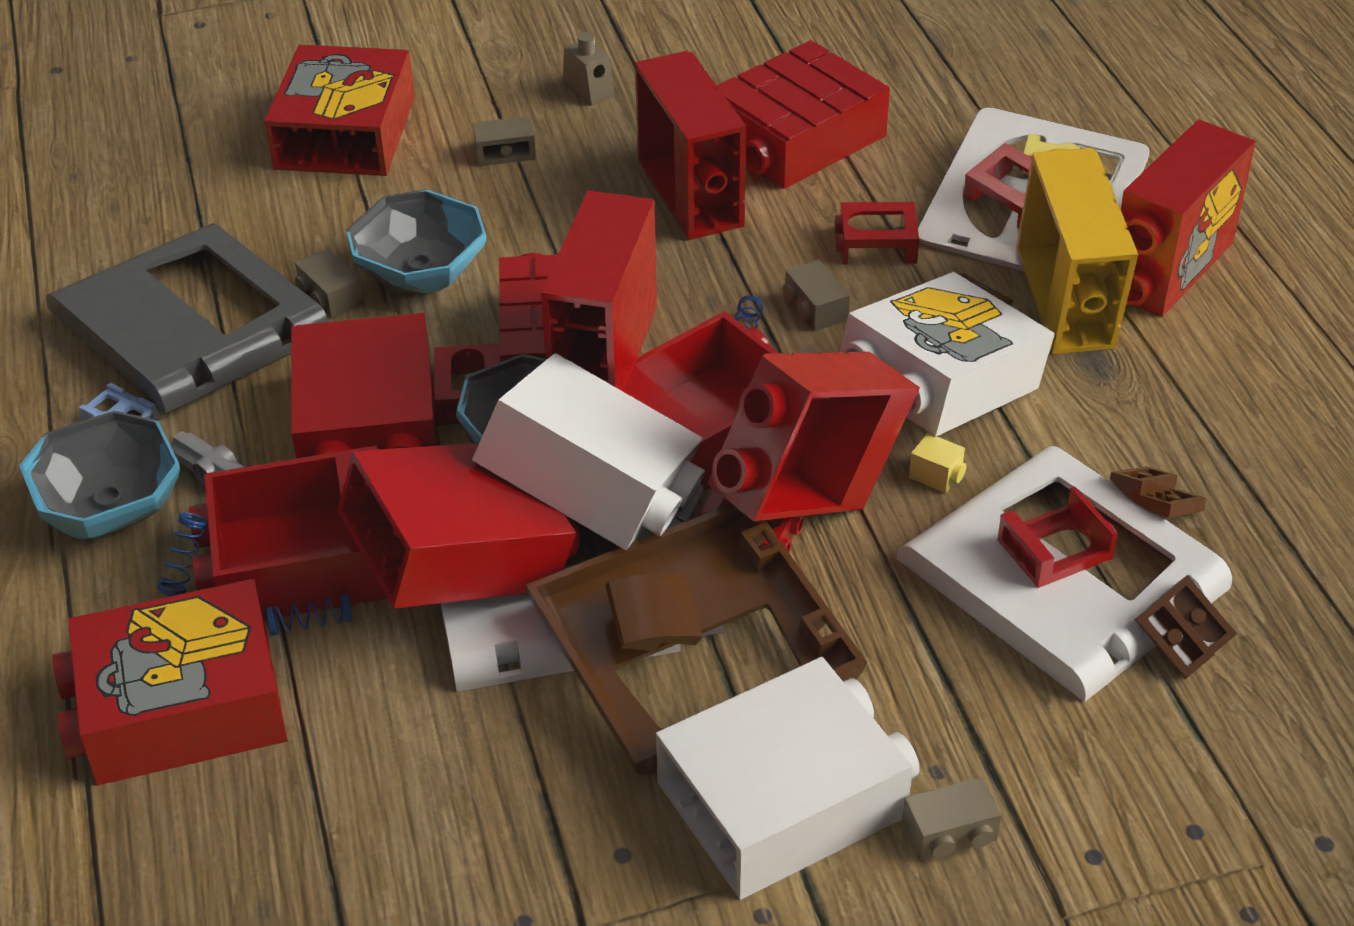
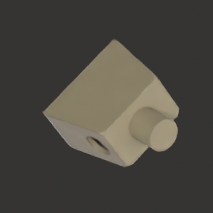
M580 33L577 36L578 42L566 46L564 49L562 80L565 85L593 106L615 97L610 58L606 52L595 45L592 33Z

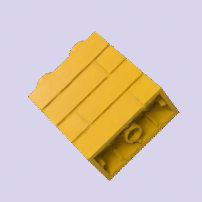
M1056 148L1046 152H1034L1031 158L1016 249L1042 326L1055 333L1050 347L1052 355L1116 349L1121 329L1120 324H1122L1138 257V252L1130 232L1126 230L1127 225L1119 204L1116 203V197L1109 179L1105 176L1106 172L1098 151H1094L1093 148L1069 150Z

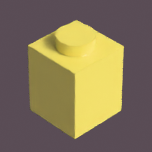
M927 433L911 453L909 478L947 493L955 482L959 483L965 474L967 466L966 463H963L965 448Z

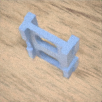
M112 383L106 385L107 389L86 406L82 404L79 407L81 421L111 411L127 413L130 410H135L141 413L142 417L156 419L159 417V412L154 403L141 397H134V395L126 393L125 389ZM106 398L118 402L105 412L94 408Z

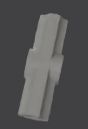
M179 432L173 437L170 445L178 462L192 470L196 480L203 487H205V473L244 467L238 463L234 454L226 446L221 444L214 448L192 433Z

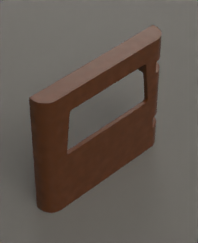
M733 504L668 528L661 536L653 534L635 541L627 550L620 547L528 583L525 588L528 597L638 774H649L657 771L656 732L665 728L657 726L619 678L615 670L676 644L662 642L656 651L621 648L605 587L606 583L610 580L643 574H685L702 634L766 608L773 616L799 666L823 657L844 682L850 678L857 679L864 671L867 663L766 520L752 521ZM767 540L771 548L761 551L758 547ZM827 624L832 634L821 637L818 631Z

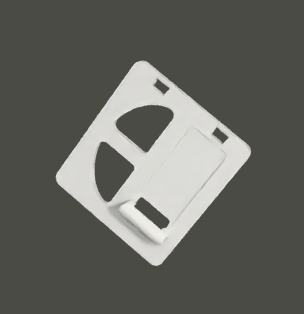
M983 108L978 112L918 227L919 243L924 246L1024 272L1016 249L1019 233L1017 228L1018 213L1012 211L1002 234L996 238H990L976 229L969 220L963 204L965 174L1004 143L1010 145L1020 141H1027L1028 134L1040 135V141L1054 144L1072 143L1080 149L1093 148L1094 151H1098L1100 156L1119 160L1114 174L1106 173L1105 176L1108 177L1116 197V203L1121 208L1123 191L1143 172L1149 158V148L1145 144L1000 109ZM1006 175L1000 180L1013 189L1026 193L1028 178L1020 179ZM952 239H955L958 241L968 243V246L965 247L951 243Z

